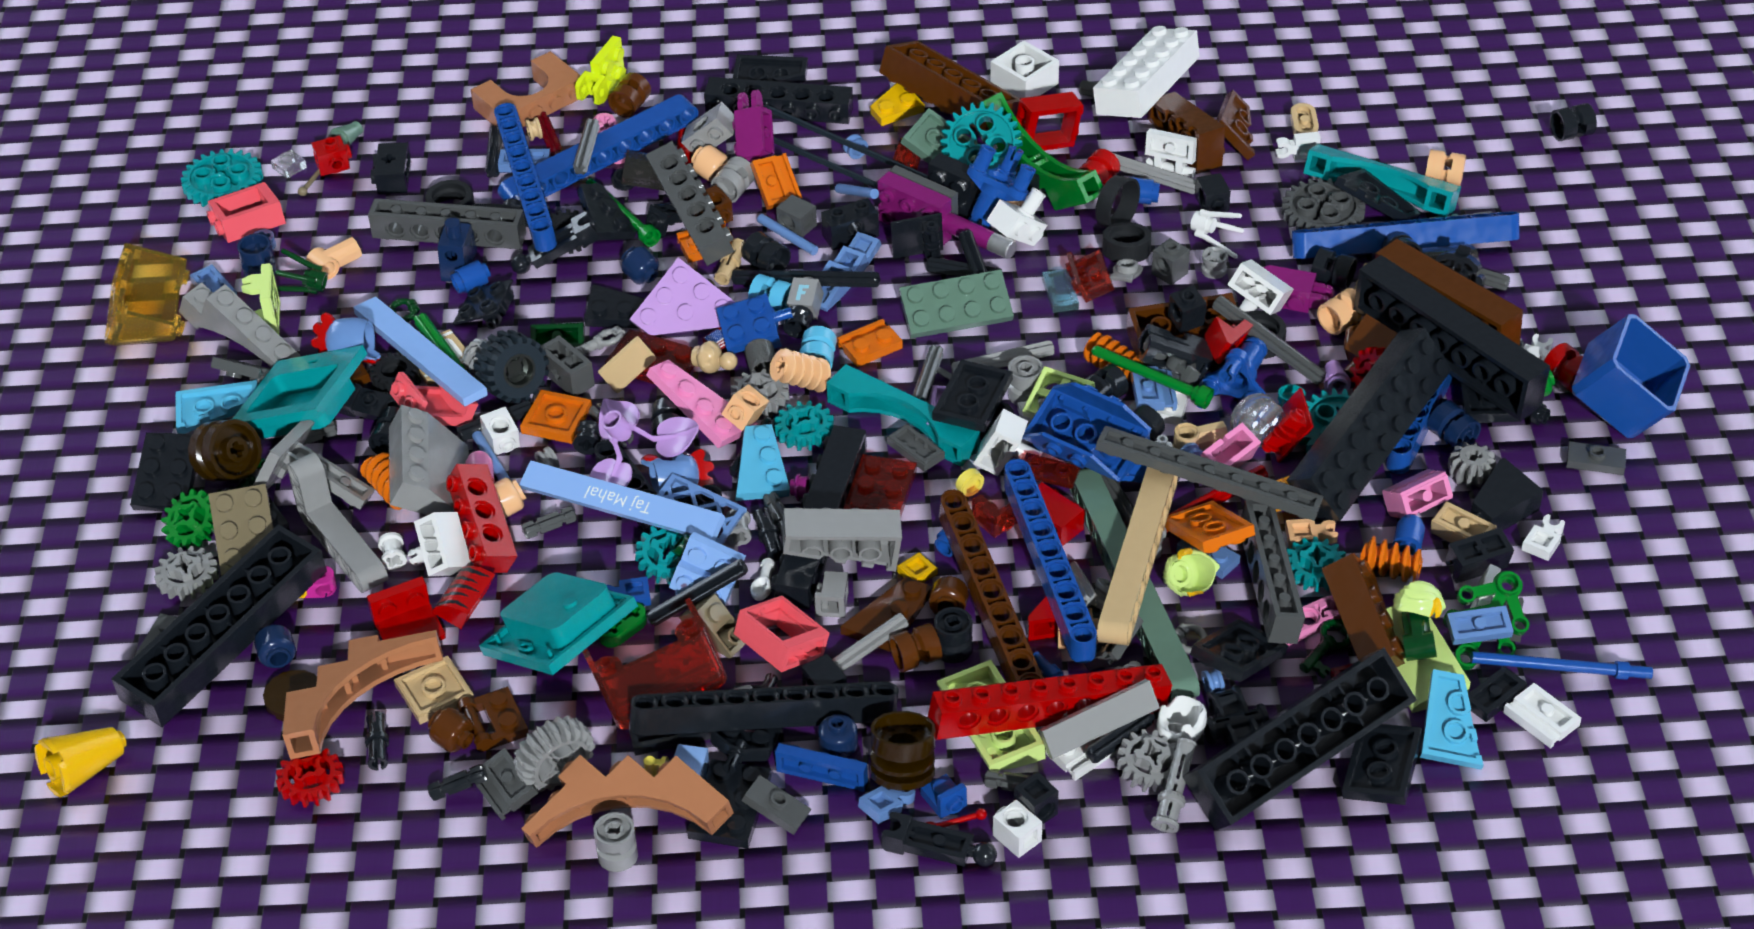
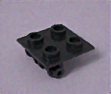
M942 213L890 222L893 259L923 253L927 260L929 257H941L940 250H943Z
M513 280L496 281L491 285L477 286L471 289L462 307L458 310V315L453 324L457 325L483 318L489 329L499 327L503 319L502 317L505 316L510 303L514 299L513 290L510 288Z

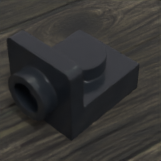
M669 202L651 204L645 224L653 225L660 231L661 237H665L668 225L672 226L682 221L672 203Z

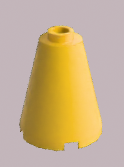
M113 727L43 738L37 741L39 744L35 745L34 751L41 775L47 773L51 780L46 785L55 796L63 797L124 754V747L127 744L120 730L116 731Z

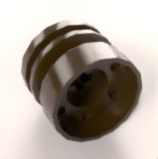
M893 711L882 714L871 724L872 752L870 753L871 778L877 784L888 789L901 791L918 789L932 781L935 776L934 749L936 741V729L932 720L916 712Z

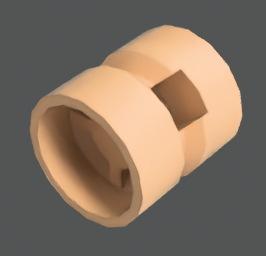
M1431 149L1425 176L1461 186L1466 155L1451 153L1447 156L1445 151Z
M1347 288L1318 307V320L1328 333L1339 335L1352 326V324H1356L1363 319L1364 316L1354 310L1355 289Z

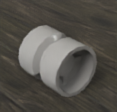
M731 157L711 180V187L717 185L732 200V203L736 202L755 180L750 166L751 163L742 157Z
M1022 355L1013 358L1009 362L1008 370L1013 371V380L1008 387V399L1015 405L1018 402L1028 400L1043 369V363L1034 356Z
M613 812L601 816L595 822L593 828L599 864L602 868L611 872H621L631 868L638 858L634 822L624 813Z

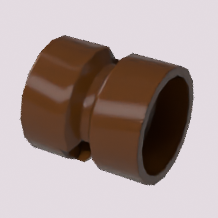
M638 73L626 74L608 96L610 108L619 116H633L651 94V86L646 78Z
M931 623L913 628L911 634L908 631H903L889 637L890 651L900 672L917 668L920 662L929 664L942 659L941 643Z

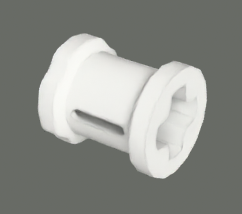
M385 533L378 540L379 549L383 553L381 562L385 569L396 570L404 567L407 562V557L404 551H402L404 545L403 537L399 533Z

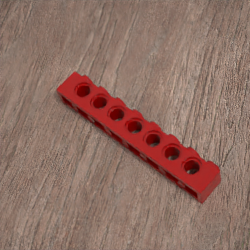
M1155 664L935 691L932 693L928 718L935 724L937 740L1041 727L1060 720L1144 679L1150 680L1159 707L1162 705L1167 706L1172 683L1163 665Z

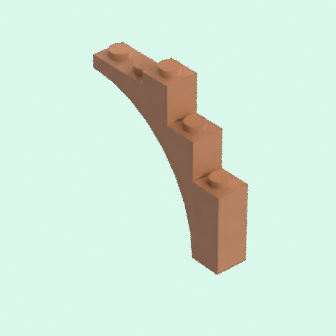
M437 630L381 641L378 635L349 640L348 660L318 666L316 687L286 692L282 736L290 759L321 754L324 738L332 723L345 708L374 686L419 666L443 661V651Z
M579 755L574 761H569L558 776L563 788L553 792L548 798L547 803L538 812L531 814L521 829L527 840L537 848L555 832L578 819L592 814L619 808H651L670 812L692 821L713 835L734 812L728 799L677 756L670 762L667 761L662 764L657 771V775L653 777L627 755L622 761L616 762L605 777L584 757Z

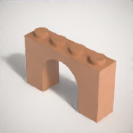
M550 51L531 60L533 80L543 87L541 91L527 96L511 95L492 80H489L471 89L473 108L492 125L497 126L494 109L500 104L512 103L516 106L523 128L525 127V120L533 121L541 112H546L549 115L578 101L576 99L575 84L581 75Z

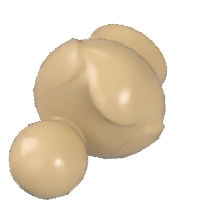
M707 341L701 346H695L691 353L692 364L709 374L717 372L721 367L725 370H732L738 363L737 356L734 353H722L720 346L714 341Z

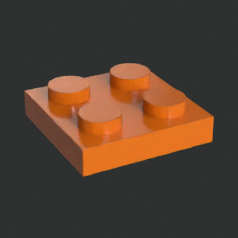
M541 389L520 425L521 433L572 444L576 435L577 424L586 420L592 406L591 399Z

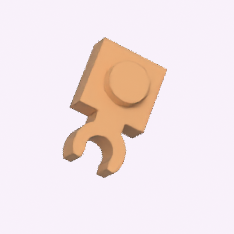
M1310 519L1286 520L1285 531L1289 549L1292 548V543L1294 542L1301 545L1302 538L1313 542V538L1317 537L1318 541L1329 539V544L1336 543L1338 532H1334L1335 521L1326 520L1321 524H1315V521Z

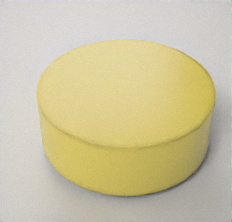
M968 469L958 477L956 489L964 493L966 497L973 496L982 488L984 477L977 469Z

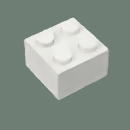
M1022 41L991 61L990 82L1018 98L1040 96L1059 84V60L1030 43Z

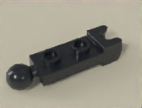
M586 211L571 218L570 224L555 232L557 245L554 249L548 252H539L534 248V244L528 246V255L518 254L512 258V270L517 274H524L530 270L531 264L538 269L545 264L551 263L563 254L573 251L580 245L586 247L599 240L600 236L594 230L596 228L594 220Z
M353 383L355 390L339 413L354 418L359 416L377 421L385 407L394 406L400 408V406L390 394L363 388L360 384Z
M891 812L889 814L890 830L882 832V848L885 851L904 855V852L964 867L968 857L973 858L975 863L982 867L992 865L997 858V851L993 844L981 842L976 844V846L973 845L974 834L912 820V816L898 812Z

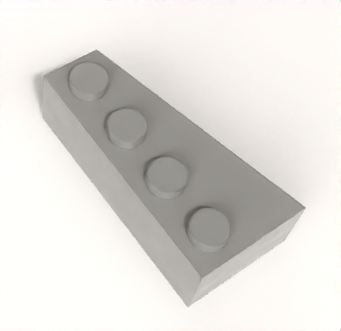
M784 508L782 520L783 554L812 559L828 556L837 563L845 564L847 560L861 562V567L873 568L874 564L886 566V571L896 572L902 541L900 510H889L886 508Z

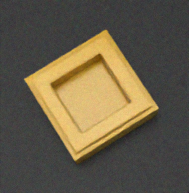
M918 552L897 565V572L903 578L908 577L925 583L938 574V568Z

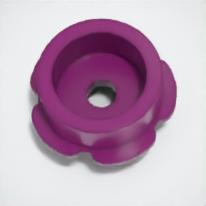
M797 474L795 479L790 480V494L795 496L797 501L803 498L804 493H809V476Z

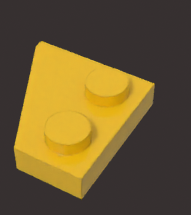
M896 83L870 106V113L881 126L925 112L924 103L915 93L907 92L904 89L905 87Z

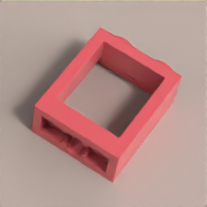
M265 182L207 201L210 211L206 212L211 226H215L217 234L219 236L223 235L228 243L242 239L261 229H271L286 224L280 201Z
M784 596L741 609L737 616L734 630L735 636L780 672L823 656L830 635L826 629ZM776 625L791 638L781 640L768 627Z

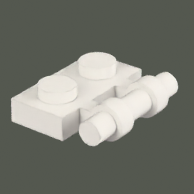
M1152 128L1146 132L1145 155L1154 157V159L1147 158L1146 164L1193 178L1195 176L1196 168L1189 167L1187 164L1192 165L1196 161L1197 138ZM1166 159L1172 160V161H1176V162H1175V163L1166 162Z

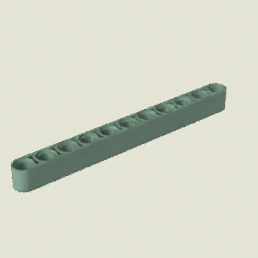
M1088 468L1070 471L1067 473L1069 490L1075 503L1085 510L1084 523L1112 580L1127 532L1126 526L1101 474ZM1149 578L1139 611V616L1143 623L1136 632V635L1150 665L1162 664L1172 683L1168 702L1170 703L1177 696L1197 697L1200 695L1197 675Z

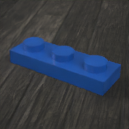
M782 743L778 744L775 751L777 772L865 792L868 784V768L865 762Z

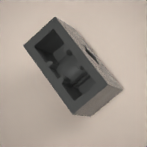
M560 335L540 346L547 353L544 357L549 359V365L545 367L549 370L548 377L569 395L578 396L595 386L592 362Z

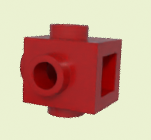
M340 135L311 143L315 163L321 176L350 169L348 159L352 158L351 150L348 144L343 143Z

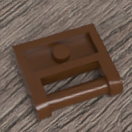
M508 686L476 698L464 697L457 703L458 710L469 717L474 724L472 733L475 738L473 742L476 749L480 752L527 737V733H529L528 727ZM484 710L494 733L489 734L485 732L477 712Z

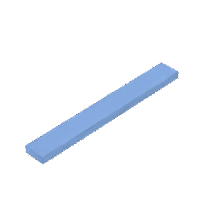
M376 296L353 307L354 313L358 318L370 320L377 334L463 406H467L488 395L487 388Z

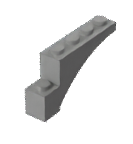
M201 282L182 297L179 313L197 330L199 328L208 329L232 339L254 353L271 368L277 361L301 357L296 350L226 284L213 293Z

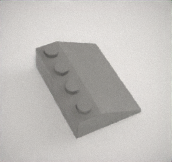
M405 405L400 406L389 426L390 505L425 515L434 512L454 511V503L450 492L447 490L446 480L456 464H465L469 456L468 445L428 412Z

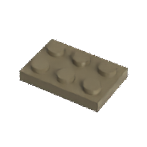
M266 484L208 494L221 576L274 529Z

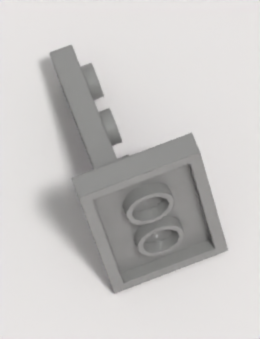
M312 420L300 421L269 452L253 486L266 484L268 490L279 478L282 479L288 473L287 464L314 452L303 444L315 422ZM317 454L325 470L329 491L342 498L347 504L355 506L360 510L372 497L375 489Z

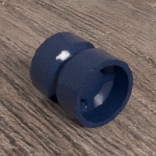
M250 234L243 237L238 242L237 249L244 277L251 274H261V264L268 263L272 265L275 276L277 266L270 239L263 234Z
M1451 400L1444 401L1438 405L1431 413L1427 423L1431 431L1440 438H1444V441L1453 448L1455 446L1462 447L1464 442L1472 445L1481 431V424L1468 413H1464V410Z

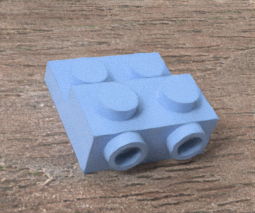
M692 532L682 558L676 567L669 588L675 590L677 595L736 560L742 559L744 561L746 555L696 532ZM736 580L713 593L717 595L724 606L731 596Z

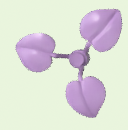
M603 398L599 413V433L604 440H609L613 444L616 460L607 458L600 461L593 467L589 477L627 487L632 477V467L628 463H621L623 457L618 441L624 442L631 437L632 431H635L645 438L657 442L656 450L660 455L675 457L683 453L690 446L699 431V425L690 418L672 417L661 422L657 427V436H653L636 426L639 421L640 411L635 404L628 401H615Z

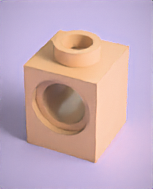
M748 384L733 394L721 415L743 431L745 426H750L759 419L769 400Z

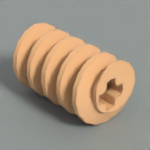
M784 348L780 349L773 356L770 363V376L774 381L779 380L784 384L797 385L800 388L806 387L808 390H815L821 393L827 388L826 382L831 378V368L826 359Z

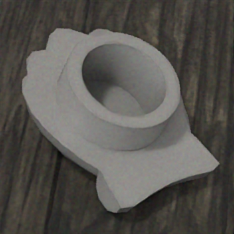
M1121 259L1114 265L1113 274L1110 277L1114 281L1132 283L1133 279L1142 273L1143 267L1136 260Z

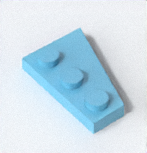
M257 380L176 391L177 433L185 434L196 430L205 422L219 421L234 416L258 386Z
M772 424L745 426L735 501L763 499L765 494H770L771 492L777 493L779 497H789L790 486Z
M1433 669L1430 679L1420 758L1482 770L1484 764L1482 755L1479 754L1478 737L1472 722L1471 705L1464 675Z

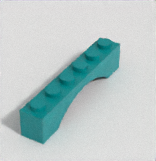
M1317 144L1308 151L1304 174L1327 181L1329 178L1332 181H1336L1338 176L1366 169L1406 201L1423 210L1446 217L1455 211L1461 186L1321 144Z
M847 364L826 382L828 403L849 413H880L906 421L918 428L931 442L945 451L946 460L960 467L970 459L980 446V431L932 420V411L935 406Z

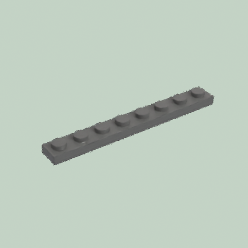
M1109 426L1104 427L1095 450L1104 452L1109 456H1116L1137 465H1144L1165 474L1175 475L1190 482L1199 483L1214 488L1217 491H1224L1245 500L1255 501L1272 509H1279L1313 521L1317 517L1324 497Z

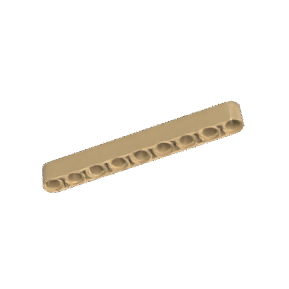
M1150 467L1146 468L1100 615L1097 630V640L1100 643L1128 646L1131 642L1176 491L1178 476L1165 474Z

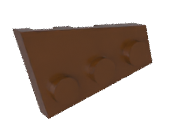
M1232 90L1225 96L1216 120L1225 126V138L1248 161L1255 155L1254 149L1250 147V143L1253 142V135L1248 131V127L1252 125L1250 107Z
M908 577L903 578L840 626L841 634L861 640L898 613L903 614L909 624L901 632L908 631L930 598L932 586ZM889 640L878 647L891 652Z

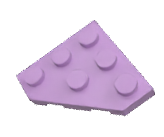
M678 257L629 321L650 337L718 329L721 326L716 308L736 302Z

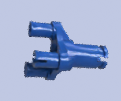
M981 144L974 163H971L967 170L969 177L981 190L971 211V217L968 220L979 223L981 218V226L991 230V224L986 220L1000 199L1004 201H1025L1029 192L1027 190L1036 173V169L1030 165L1021 164L1016 176L1015 170L1024 154L1022 149L1019 148L1013 157L1017 147L1009 145L1002 164H999L994 169H988L996 149L987 144Z
M1248 337L1245 340L1246 343L1243 341L1240 348L1231 349L1225 358L1224 365L1216 371L1205 374L1199 386L1206 385L1213 388V396L1222 394L1242 400L1243 404L1238 409L1237 416L1246 423L1254 419L1256 412L1263 408L1267 401L1266 392L1255 380L1257 379V369L1267 355L1268 349L1266 344L1256 337Z

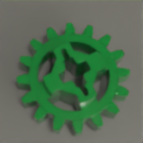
M191 489L189 495L181 492L178 501L173 498L171 500L172 508L164 509L168 516L161 518V522L166 524L161 529L167 535L165 539L177 548L181 547L183 549L185 547L189 549L190 546L194 547V544L199 548L203 547L202 541L204 539L211 541L212 538L209 534L214 532L208 494L203 490L197 492Z

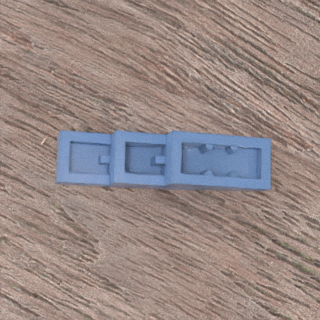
M857 232L848 247L843 246L834 262L829 260L822 271L864 272L882 245L880 239ZM821 286L824 295L820 309L827 312L851 287Z

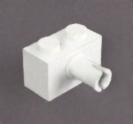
M1032 187L1022 206H1017L1000 199L986 221L1006 237L1035 246L1042 238L1043 232L1048 226L1034 215L1046 195Z
M1252 259L1242 262L1228 283V286L1245 297L1239 307L1245 313L1256 311L1258 307L1269 315L1279 312L1294 290Z
M1003 409L982 439L973 464L998 476L1013 456L1025 460L1032 467H1035L1041 458L1042 451L1021 442L1028 421Z
M434 512L414 521L420 546L410 549L408 552V557L417 554V556L409 559L413 566L417 567L425 563L428 576H451L458 573L463 567L472 566L458 512Z

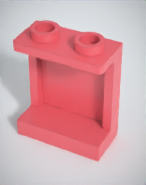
M398 372L391 386L390 395L399 406L405 405L428 412L444 426H461L471 422L478 407L476 401L463 406L440 385L439 387L416 386L405 372Z

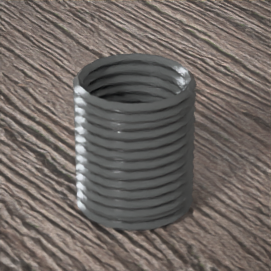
M766 339L751 341L747 344L744 351L750 374L753 369L757 373H761L762 369H766V373L770 374V363L775 355L772 343Z

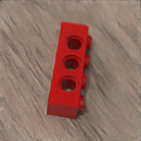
M456 464L451 474L447 477L446 487L454 503V512H458L468 547L469 559L473 566L482 567L492 573H507L518 556L488 464Z

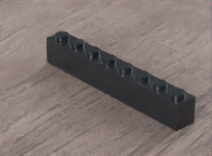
M834 425L830 436L826 435L824 453L823 455L819 454L817 458L816 474H811L809 493H804L802 508L846 509L867 451L866 430ZM782 553L779 560V573L774 574L771 581V591L775 592V598L784 596L796 607L810 609L828 556L812 559Z

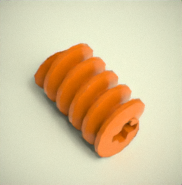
M1097 332L1088 340L1083 351L1085 360L1097 368H1102L1110 362L1094 356L1091 352L1094 346H1100L1144 365V362L1139 360V355L1136 356V352L1129 351L1127 346L1121 345L1118 340H1113L1112 336H1103L1100 332ZM1119 367L1129 383L1131 381L1130 371Z
M380 453L366 459L360 466L361 475L366 478L367 482L372 485L391 508L401 510L402 508L390 505L389 453Z
M1372 536L1370 541L1365 543L1360 555V560L1365 559L1373 571L1378 567L1380 576H1385L1388 570H1390L1391 579H1396L1400 573L1401 580L1404 583H1407L1411 576L1413 581L1419 579L1423 564L1422 552L1419 548L1414 555L1410 554L1409 545L1402 552H1399L1398 542H1395L1392 548L1389 549L1387 539H1384L1378 546L1376 545V536Z

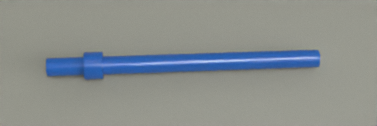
M1472 651L1470 655V662L1475 664L1611 675L1614 679L1628 680L1629 677L1652 679L1653 677L1652 667L1630 665L1629 662L1615 661L1612 664Z

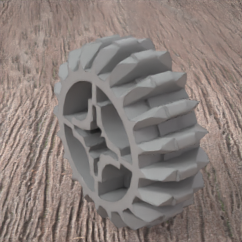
M568 715L562 719L557 716L552 722L546 720L545 724L541 727L536 726L534 732L527 733V739L519 742L520 748L514 752L516 757L513 763L518 777L526 785H533L539 792L545 789L552 791L555 786L563 787L558 778L563 767L569 761H574L579 755L588 761L594 755L592 750L595 748V744L589 729L577 718L572 719Z

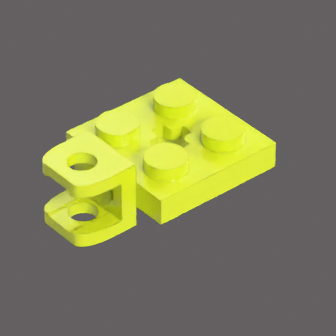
M612 35L590 62L591 72L584 71L575 84L577 100L583 101L588 95L594 96V104L600 105L606 101L610 93L624 78L626 68L624 67V49L622 48L621 37Z

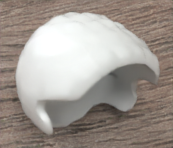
M1177 696L1169 705H1162L1156 723L1159 737L1163 738V736L1169 738L1168 743L1170 744L1176 743L1178 738H1188L1196 742L1200 739L1206 727V708L1200 701L1189 696Z

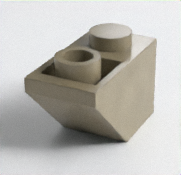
M716 594L709 595L690 606L679 617L697 641H701L706 646L710 645L711 649L727 658H732L745 645L742 640L734 635L737 621Z

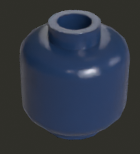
M633 246L622 255L621 270L635 284L651 283L657 278L659 260L645 247Z
M269 625L261 629L255 636L254 645L258 659L264 666L281 668L290 663L295 657V643L287 627Z
M841 714L831 715L822 720L818 727L819 748L821 752L843 758H848L854 754L858 747L857 725L854 720Z

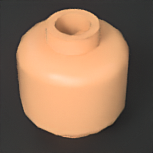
M712 145L700 146L691 158L692 167L696 174L709 182L728 162L727 155Z
M505 477L494 483L505 519L524 508L523 500L527 498L516 479L511 481Z

